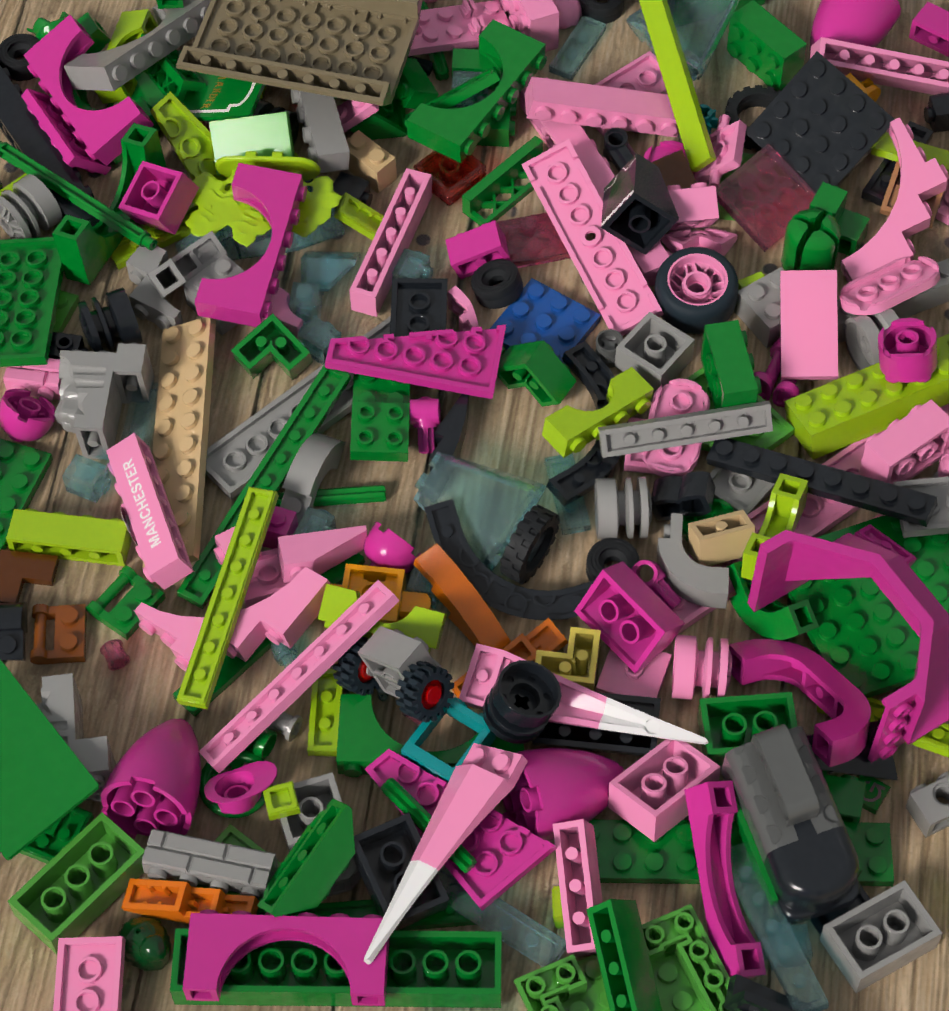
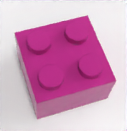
M142 161L118 208L136 223L175 235L199 187L182 172Z

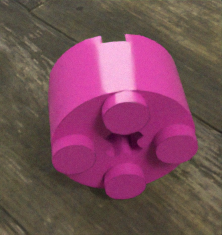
M901 318L892 321L891 326L884 330L883 327L878 334L879 366L885 375V379L890 383L929 381L938 363L935 329L932 326L931 329L925 326L924 321L917 318Z

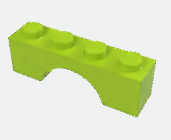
M150 10L122 12L107 50L140 38L142 33L147 34L155 29L158 24ZM133 78L115 91H94L103 104L121 102L128 96L132 97L137 81Z
M630 367L610 379L606 396L608 404L605 407L594 411H583L566 405L545 418L542 436L563 458L573 452L578 453L586 444L594 439L599 440L598 427L626 423L634 415L646 412L651 406L654 388L633 367Z
M780 473L772 489L761 529L758 534L752 532L743 551L741 578L753 579L761 543L784 530L795 531L806 506L808 480Z
M326 584L318 620L325 621L324 627L328 628L360 598V592ZM415 606L406 617L397 622L383 623L378 621L362 637L370 638L372 633H375L380 626L390 630L398 629L408 637L422 639L428 645V652L430 654L431 648H439L447 614Z

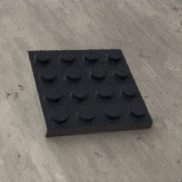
M816 51L746 130V134L811 193L816 195L822 182L839 187L889 132L890 122L895 119Z

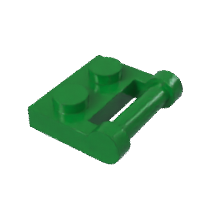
M125 565L119 571V576L96 601L92 600L86 606V610L95 619L128 640L140 627L138 625L140 620L134 612L142 602L157 609L166 597L163 591L139 576L131 567ZM128 583L133 586L109 613L104 610Z

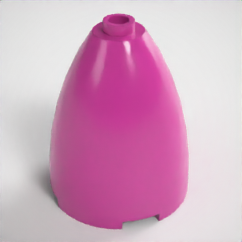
M821 0L813 21L809 52L811 51V46L821 37L877 47L901 15L899 1Z
M170 719L155 726L141 736L118 761L101 791L100 797L103 805L101 812L133 839L136 838L137 834L149 836L151 829L186 835L189 831L200 793L201 756L196 735L187 721L183 719Z
M543 748L514 752L522 754L528 762L514 788L502 799L507 811L502 815L519 826L527 828L531 833L543 840L552 841L554 840L553 824L580 819L589 822L608 807L609 782L625 770L616 761L582 750Z

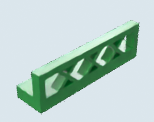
M175 49L156 62L155 73H150L155 67L154 64L144 70V72L164 96L170 91L175 94V86L177 85L176 97L182 103L187 90L198 92L206 86V82L197 72L176 68L180 53ZM165 74H166L167 84H165V85L163 86L162 83H163L164 80H165Z
M534 136L463 194L462 212L481 226L494 220L497 221L532 192L534 188L530 180L526 186H514V182L517 179L528 178L521 164L543 153V141ZM511 193L509 200L496 201V197L499 194ZM481 209H493V213L486 219L477 212Z

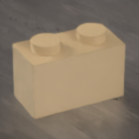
M359 130L346 139L350 150L349 169H347L349 172L370 181V187L378 194L397 179L396 158Z
M744 510L688 523V552L695 562L704 566H713L743 557V551L752 532L755 533V525Z

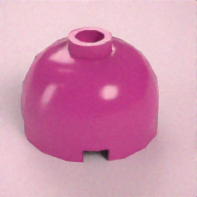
M15 388L5 391L4 396L0 400V426L16 442L39 440L53 426L56 409L46 398L40 396L37 400L30 397L31 391Z
M376 521L369 530L364 542L365 555L371 561L369 566L405 569V575L410 573L415 568L413 565L414 560L421 553H418L415 557L412 554V551L415 549L388 528L384 532L379 530L382 524Z

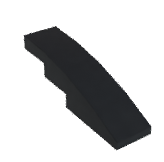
M461 394L434 432L435 450L429 457L431 474L424 482L425 499L434 504L448 483L461 453L469 415V395Z

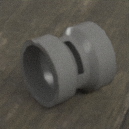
M612 329L603 330L596 337L595 352L608 368L615 367L616 347L623 340L621 333Z

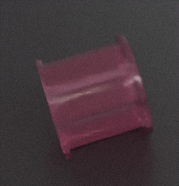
M120 639L110 640L100 648V653L104 655L109 670H119L130 662V656L126 654L123 642Z

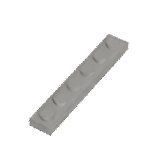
M769 401L598 427L600 450L603 458L773 431L771 404Z

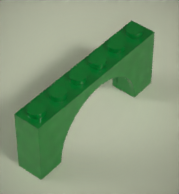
M492 20L479 35V54L489 59L500 72L501 80L496 89L482 101L463 108L444 109L421 103L407 119L408 138L462 163L467 155L470 156L474 152L477 143L489 134L492 125L496 121L501 120L507 107L516 102L521 90L524 87H528L531 77L538 70L541 71L547 62V56H545L546 44Z
M133 123L121 139L122 172L116 195L110 206L112 210L133 223L135 222L118 207L141 162L145 161L167 168L157 129ZM67 214L52 233L66 278L87 285H91L125 237L101 221L92 227L90 221Z
M341 694L336 757L338 774H344L347 777L369 775L365 770L369 764L388 749L401 755V748L404 745L392 739L379 725L373 712L371 695ZM479 733L455 748L427 752L454 768ZM497 736L490 745V747L510 752L524 751V744L509 743Z

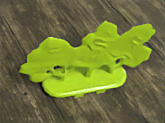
M246 151L245 156H226L215 162L216 170L219 174L227 177L226 180H218L209 172H202L194 180H191L199 187L192 203L198 206V209L191 213L185 224L191 229L190 232L197 237L205 236L211 231L216 234L228 225L232 228L233 239L246 248L256 240L257 235H263L271 229L270 224L259 211L248 204L234 200L232 186H230V190H225L226 184L231 183L232 185L238 163L302 174L303 186L313 187L312 192H309L307 189L305 201L300 202L298 208L300 209L299 222L297 225H293L291 231L302 237H307L316 230L318 225L324 224L331 218V209L339 205L342 196L334 192V181L329 176L317 177L321 172V168L310 159L284 156L283 152H272V156H258L256 151ZM312 179H314V180H313L312 182H310V183L304 182V181H307V180H312Z

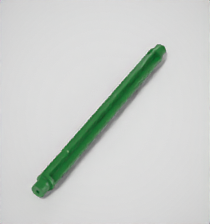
M0 141L1 158L20 168L26 174L36 176L45 186L65 199L70 200L73 204L112 229L120 232L137 245L146 247L151 251L156 248L158 241L151 237L149 232L125 219L119 213L12 145Z

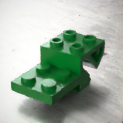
M354 374L350 460L408 462L410 384Z

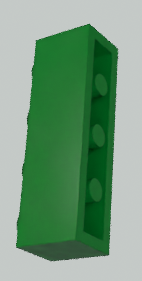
M609 899L586 909L610 1011H662L636 900Z

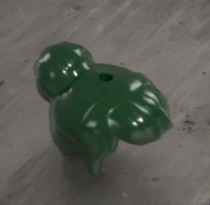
M139 916L129 919L128 922L122 925L118 936H123L126 939L124 960L144 971L163 969L169 961L172 944L170 936L167 934L162 923L155 918Z

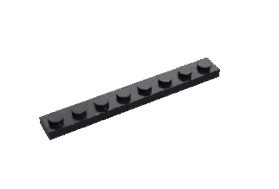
M729 438L715 440L706 457L708 465L774 484L780 473L808 480L807 493L925 527H927L937 505V496Z

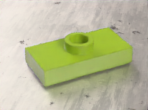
M345 192L333 217L373 241L384 215Z

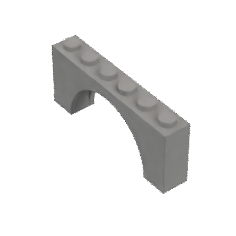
M184 0V8L158 9V5L154 6L152 9L159 26L151 32L132 42L110 50L81 54L64 65L73 90L115 91L195 37L211 0Z

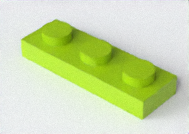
M328 669L312 684L308 756L337 757L341 694H343V688L337 684L338 680L334 679L333 674L338 672L334 669Z

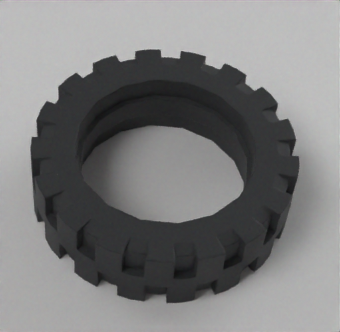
M755 85V88L747 86L741 92L739 90L733 94V98L730 97L725 108V114L730 116L729 125L740 120L738 115L743 110L751 107L767 108L781 91L777 92L774 90L775 88L770 86L762 88V85ZM745 134L744 148L749 150L755 148L757 149L756 151H764Z
M537 504V506L531 508L530 512L528 511L524 515V519L520 520L516 526L517 530L515 533H512L509 539L511 540L510 543L505 547V555L501 559V574L521 585L527 583L530 577L536 574L537 568H540L543 564V559L549 554L551 550L549 548L556 539L555 534L559 530L558 524L560 523L558 514Z

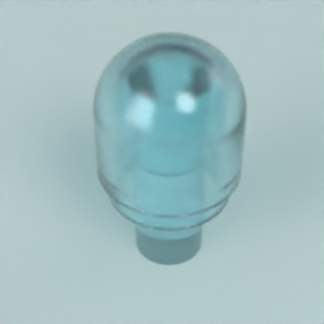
M271 642V652L278 665L286 668L298 657L295 644L290 649L282 643L276 645Z

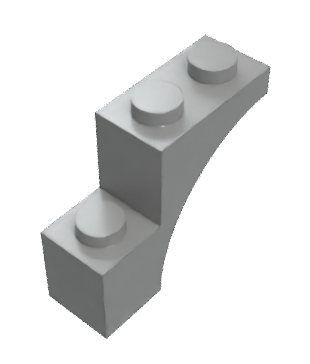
M139 246L126 261L129 279L138 285L129 295L134 314L142 320L147 319L155 323L162 330L182 324L181 311L173 307L164 297L162 298L147 276L148 273L169 260L167 251L158 246L152 251L146 247Z

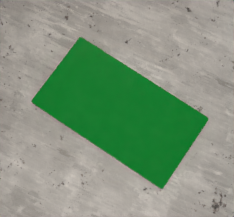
M0 660V852L6 860H11L100 788V785L6 665Z

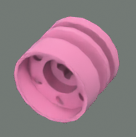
M676 635L671 698L692 700L695 687H702L703 698H709L710 688H716V697H725L730 686L732 656L727 638H720L719 650L717 652L713 651V637H708L704 650H698L696 636Z

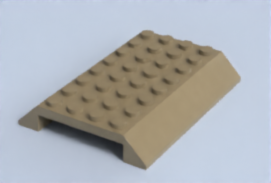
M211 0L192 47L183 46L176 63V68L380 106L392 104L419 26L422 0Z

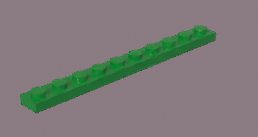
M324 364L201 553L199 560L192 567L194 572L186 576L177 590V596L204 609L212 596L222 567L213 551L216 548L215 536L236 526L249 487L279 492L298 450L310 435L317 433L351 380L350 374L327 369Z

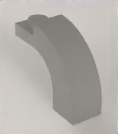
M211 231L148 273L147 276L163 298L218 258L227 254L213 231Z
M314 433L305 440L298 450L282 487L285 488L280 507L297 512L299 523H308L316 494L323 478L331 469H338L345 441L321 433Z
M671 513L670 524H664L663 538H658L657 563L667 576L664 580L676 594L691 603L704 607L726 609L729 591V568L704 566L693 561L686 554L682 544L683 514Z

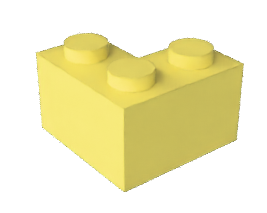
M571 627L567 653L537 650L535 662L545 666L552 673L594 691L601 630Z

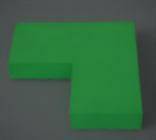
M79 807L74 808L19 853L47 864L92 822L94 818L93 813Z

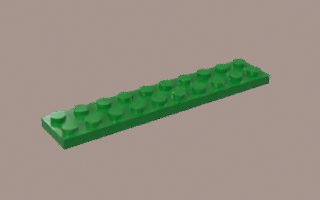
M592 819L589 821V823L594 825L600 883L700 884L689 820L680 821L655 842L625 820ZM733 821L731 831V865L734 885H761L736 823ZM844 822L862 868V872L858 877L861 886L893 887L894 871L890 823Z

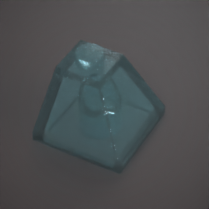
M306 251L301 257V291H308V295L312 296L324 295V291H329L356 265L360 259V252Z

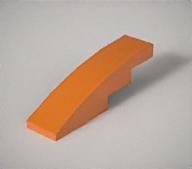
M437 543L414 560L413 565L433 585L431 592L451 612L448 618L474 646L478 643L502 650L511 642L478 591Z
M548 617L528 635L525 636L521 633L502 650L508 651L524 660L535 662L537 650L557 652L568 644V640ZM467 672L454 682V688L451 689L458 699Z
M130 878L121 908L132 913L189 924L190 914L200 913L202 910H215L219 914L247 911L252 915H256L259 900L255 896L225 894L222 889L192 887L185 881Z

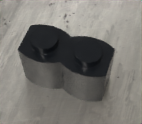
M695 471L687 473L682 477L664 476L655 480L651 502L656 520L670 521L671 513H679L689 517L703 516L710 513L716 488L710 473Z

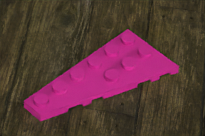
M497 325L496 329L482 330V327H471V331L456 332L453 329L409 332V336L394 337V334H383V338L367 339L365 336L330 339L325 360V368L493 399L506 325Z
M390 749L386 750L365 768L366 772L380 789L389 778H394L431 815H433L448 784L446 781L431 775L421 769L420 766ZM395 805L399 812L402 815H404V813ZM493 809L461 844L476 859V865L468 873H464L449 858L444 866L483 911L557 848L551 842L543 840L531 833L527 828L519 826ZM416 826L418 833L422 838L424 833Z

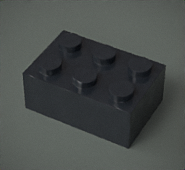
M406 813L354 836L355 854L353 860L374 906L382 918L421 840L410 813ZM438 873L419 895L395 930H400L447 908L450 899Z

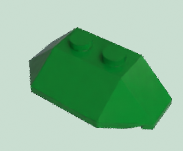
M332 798L327 804V808L321 811L307 826L270 879L264 891V896L257 905L260 909L278 917L316 908L329 896L331 887L340 874L347 870L350 860L355 854L353 816L350 806Z

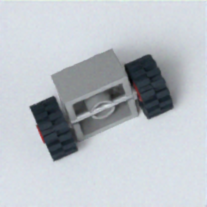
M380 626L370 639L361 637L338 659V664H333V669L338 671L333 674L334 679L338 680L337 684L342 686V688L366 696V693L369 695L373 694V688L376 690L381 688L383 692L399 698L396 700V703L401 706L399 708L401 712L423 722H429L430 720L434 722L437 720V715L442 717L445 714L443 708H449L451 705L447 702L448 698L453 699L454 693L450 692V689L454 688V683L450 682L453 679L451 674H448V671L431 657L428 652V645L422 639L408 637L398 629L390 630Z

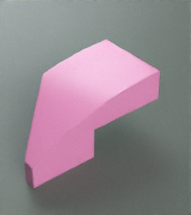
M455 285L447 291L448 308L459 317V330L471 331V327H479L473 305L468 297Z

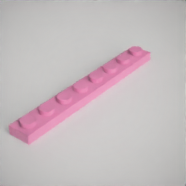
M377 580L220 730L199 753L218 773H221L400 600L384 584Z

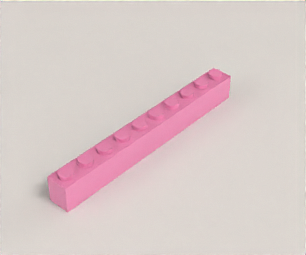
M524 87L520 92V107L525 114V92L527 87ZM529 119L548 149L567 139L570 140L603 201L604 188L616 175L611 171L608 160L598 152L595 141L587 136L584 126ZM661 239L646 255L626 244L648 286L655 285L658 270L662 263L672 255L671 252L664 249Z

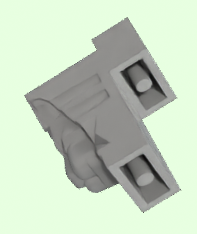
M118 343L116 353L109 351L90 352L76 349L71 351L60 350V402L54 412L57 423L62 424L65 431L76 433L84 459L109 460L106 450L115 445L122 403L150 404L155 376L146 344Z
M73 673L42 677L41 688L42 703L36 705L100 785V788L86 800L101 801V791L110 773L116 766L108 737L84 738L82 699Z

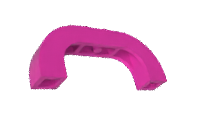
M753 639L729 644L732 656L731 675L739 683L746 685L761 680H779L798 687L832 718L831 720L815 724L812 742L813 752L827 766L833 767L846 763L863 751L868 738L871 717L870 704L865 695L819 654L798 644L773 639Z

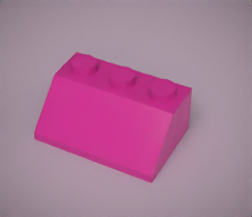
M623 561L602 569L574 610L591 629L601 630L600 638L635 674L640 672L669 646L685 624Z

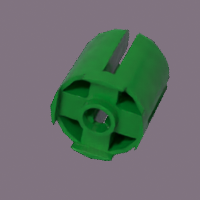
M813 208L801 210L792 217L786 227L781 257L782 267L785 271L835 270L841 240V227L831 214L826 215L823 219L824 210Z

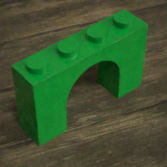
M453 48L452 85H461L491 67L496 66L489 59L479 54V49ZM500 81L487 88L494 91ZM517 101L507 107L501 120L496 121L492 125L489 134L482 138L476 146L509 147L510 136H515V121L511 120V116H516Z

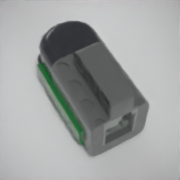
M783 724L756 733L752 736L751 742L728 751L723 761L721 773L724 781H733L738 812L734 813V820L771 910L777 909L781 918L787 923L800 924L853 904L860 892L858 877L862 872V868L803 727L797 726L788 729Z

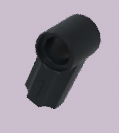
M611 128L604 135L603 156L612 162L618 172H620L636 153L627 142V133L620 128Z

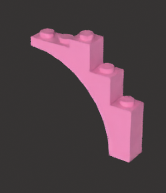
M900 117L891 121L889 126V135L896 148L900 166L898 197L889 218L878 233L860 250L841 260V271L848 283L896 259L911 257V260H913L916 251L908 237L929 228L932 216L931 208L925 200L946 191L949 174L943 164L939 165L936 158L927 161L923 149L920 146L916 147L912 140L914 135L908 124L904 125Z
M305 566L287 585L276 593L250 607L241 609L226 655L232 659L236 656L246 662L266 637L276 645L282 643L291 649L319 615L326 584H330L329 580ZM141 602L134 610L140 620L138 625L151 636L154 633L159 635L162 642L170 647L176 659L174 662L182 670L186 671L204 617L179 616L162 612Z

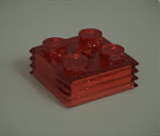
M433 151L413 166L416 171L432 175V193L449 206L459 200L463 194L486 175V165L472 154L470 156L467 155L462 163H459Z

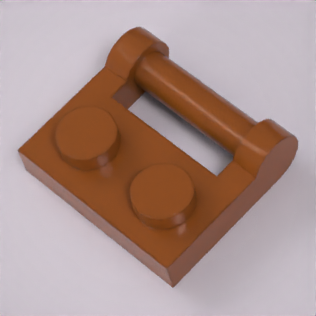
M34 605L32 607V617L35 619L34 649L30 651V662L37 665L86 662V605ZM55 619L54 650L47 651L46 622L47 620Z

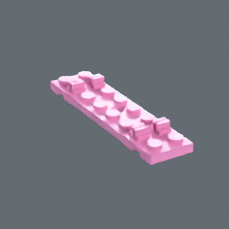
M462 0V5L421 10L419 26L408 56L453 50V48L469 49L479 47V35L492 20L512 29L513 27L499 0L474 3L473 0H468V2L467 0Z
M567 139L521 164L608 329L616 330L624 336L631 332L649 311L658 317L662 316L664 313L626 243L601 228L603 201L570 140ZM594 233L596 236L593 240H586L588 234Z

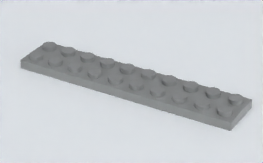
M391 316L363 336L367 339L383 338V334H390ZM324 364L207 448L205 474L231 500L242 492ZM346 372L350 374L351 380L317 433L322 434L352 411L354 373Z

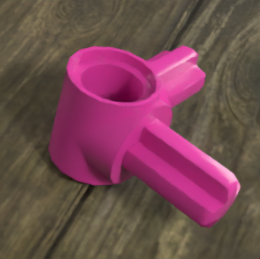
M430 396L410 399V423L413 427L417 428L418 451L422 454L433 453L435 450L434 427L440 424V401Z
M640 560L635 563L631 570L671 610L680 604L681 598L664 580L667 576L657 562ZM645 565H649L654 571L653 578L648 582L642 580L640 576V571Z

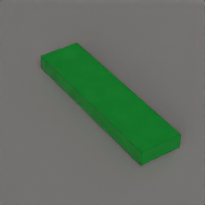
M493 66L426 103V105L449 109L500 81V74L496 67ZM412 111V112H410V113H408V114L405 115V117H404V124H405L406 127H407V119L409 118V116H410L414 111Z

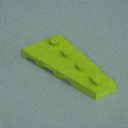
M170 91L150 112L192 180L202 172H209L218 180H226L227 177L217 175L210 131Z

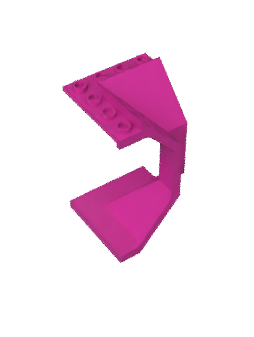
M784 530L759 546L747 602L754 612L810 580L872 578L920 637L914 680L882 699L885 709L871 746L868 760L871 763L880 757L882 760H885L897 751L898 746L905 742L908 745L912 744L923 735L948 721L949 614L901 555L850 533L831 542Z

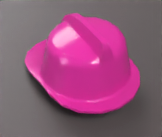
M257 761L232 771L218 774L206 783L204 794L208 800L218 804L223 814L236 815L248 812L259 801L262 791L273 784L277 777V768L274 763L269 761Z

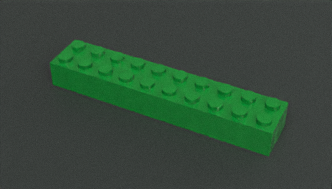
M175 928L170 993L175 1005L501 1008L502 931L394 930L389 937L385 1006H354L351 1002L348 978L339 963L330 954L317 946L292 940L265 944L245 955L227 976L221 991L220 1001L186 1000L183 992V980L189 928Z

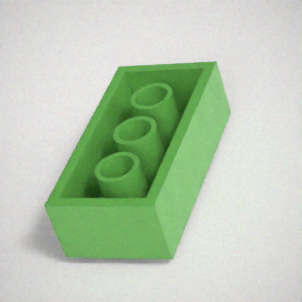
M101 812L8 900L14 916L57 955L59 938H77L127 890L130 878L138 879L144 873L141 863L145 850Z

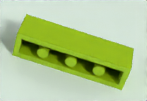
M28 508L25 510L14 509L6 540L11 551L54 555L63 560L125 566L132 537L125 522L118 518H111L109 520L95 518L91 515L74 516L63 512H39Z

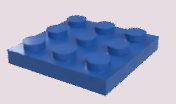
M531 278L523 288L520 297L506 308L490 329H496L497 325H506L502 346L505 350L512 345L544 340L553 348L554 353L561 362L566 365L562 360L564 352L587 339L601 321V314Z

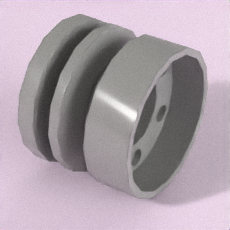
M27 174L14 183L13 192L10 190L1 192L0 225L11 239L38 238L40 236V229L44 231L49 230L62 220V212L56 199L44 183L32 174Z
M626 477L623 491H618L615 478H595L594 504L597 540L617 538L619 526H625L628 539H633L634 525H638L639 537L647 538L652 521V502L646 478L638 477L636 490H633L631 477Z

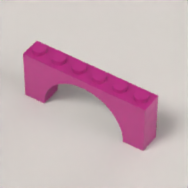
M69 14L28 50L24 57L29 62L28 70L36 78H40L39 86L48 95H52L49 99L59 111H63L62 119L71 128H75L74 136L80 143L86 144L87 147L84 150L93 161L99 159L107 166L122 153L121 139L133 123L152 127L154 124L143 108L130 96L118 104L102 110L92 111L78 108L64 65L79 55L85 54L95 42L85 28Z
M238 163L231 185L234 200L250 205L266 218L272 229L271 241L262 258L248 270L228 278H202L195 298V306L198 316L257 327L265 318L271 315L272 294L276 295L278 292L279 279L277 277L279 271L283 272L285 269L286 255L284 254L286 248H291L293 242V232L291 231L293 225H297L299 222L300 209L298 208L300 202H304L306 199L307 186H303L302 174Z
M202 910L200 913H191L183 980V992L186 1000L220 1001L221 991L227 976L245 955L265 944L292 940L317 946L330 954L339 963L350 984L352 1005L385 1006L389 938L371 964L368 965L364 962L365 954L383 918L374 914L365 915L363 918H350V916L341 913L332 914L330 917H317V915L307 912L300 913L298 916L283 915L278 917L269 913H265V915H252L247 911L219 914L215 910Z

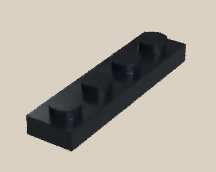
M910 121L908 125L914 135L912 140L928 145L934 131ZM884 158L863 189L861 198L876 205H882L896 164L895 161Z

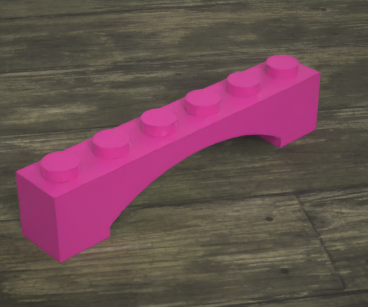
M708 781L685 789L709 939L729 977L738 974L750 979L766 975L761 942L755 941L747 927L738 903L733 881L731 831L734 813L738 812L733 781Z

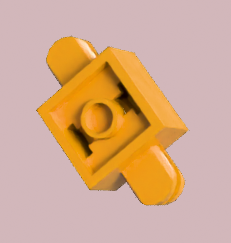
M346 563L342 585L331 584L359 591L361 597L379 580L400 600L379 620L383 623H393L403 619L415 606L431 610V599L427 593L406 591L405 569Z

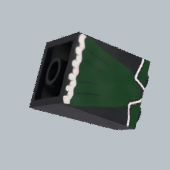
M637 153L604 188L601 228L644 255L679 220L659 167Z

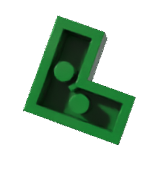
M822 182L810 203L809 209L824 210L823 219L826 215L831 214L837 220L841 227V240L838 252L850 256L859 250L865 239L870 218L845 209L848 191Z
M273 313L231 349L235 360L253 379L273 361L292 380L313 362L310 352Z
M544 340L509 346L500 358L497 376L508 389L526 387L542 407L560 404L577 381L570 373L568 366L561 362L554 353L553 348Z

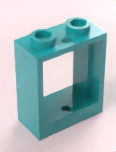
M456 697L453 699L448 698L447 702L451 705L449 708L444 707L443 711L479 734L454 768L420 748L443 716L437 715V720L434 722L431 720L429 722L422 721L401 748L402 757L447 783L455 767L462 765L473 743L490 747L496 739V735L490 731L484 721L483 713H475L462 700Z

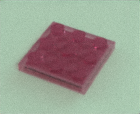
M769 143L716 186L717 202L764 252L785 236L788 222L801 210L809 209L810 203L816 195Z

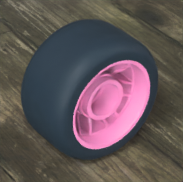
M689 247L673 253L660 266L655 281L654 296L664 313L661 316L662 319L688 334H704L705 325L727 322L733 314L737 302L739 288L737 273L727 258L708 248Z

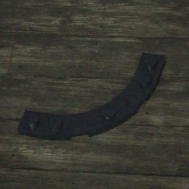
M584 341L565 351L562 360L586 386L595 403L596 410L608 404L606 397L610 379L615 376L597 353ZM596 440L594 446L584 458L572 467L549 479L546 487L565 507L592 491L595 478H607L615 468L621 455L603 458L600 450V441Z
M453 499L424 507L435 543L459 567L487 605L513 616L533 620H546L548 617L550 620H560L578 616L574 610L595 580L574 587L550 591L528 589L512 584L488 569L473 552L463 532Z

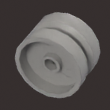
M890 308L873 315H854L845 321L844 338L846 346L858 370L879 362L878 334L883 327L885 330L891 326L892 321L899 319L893 309Z

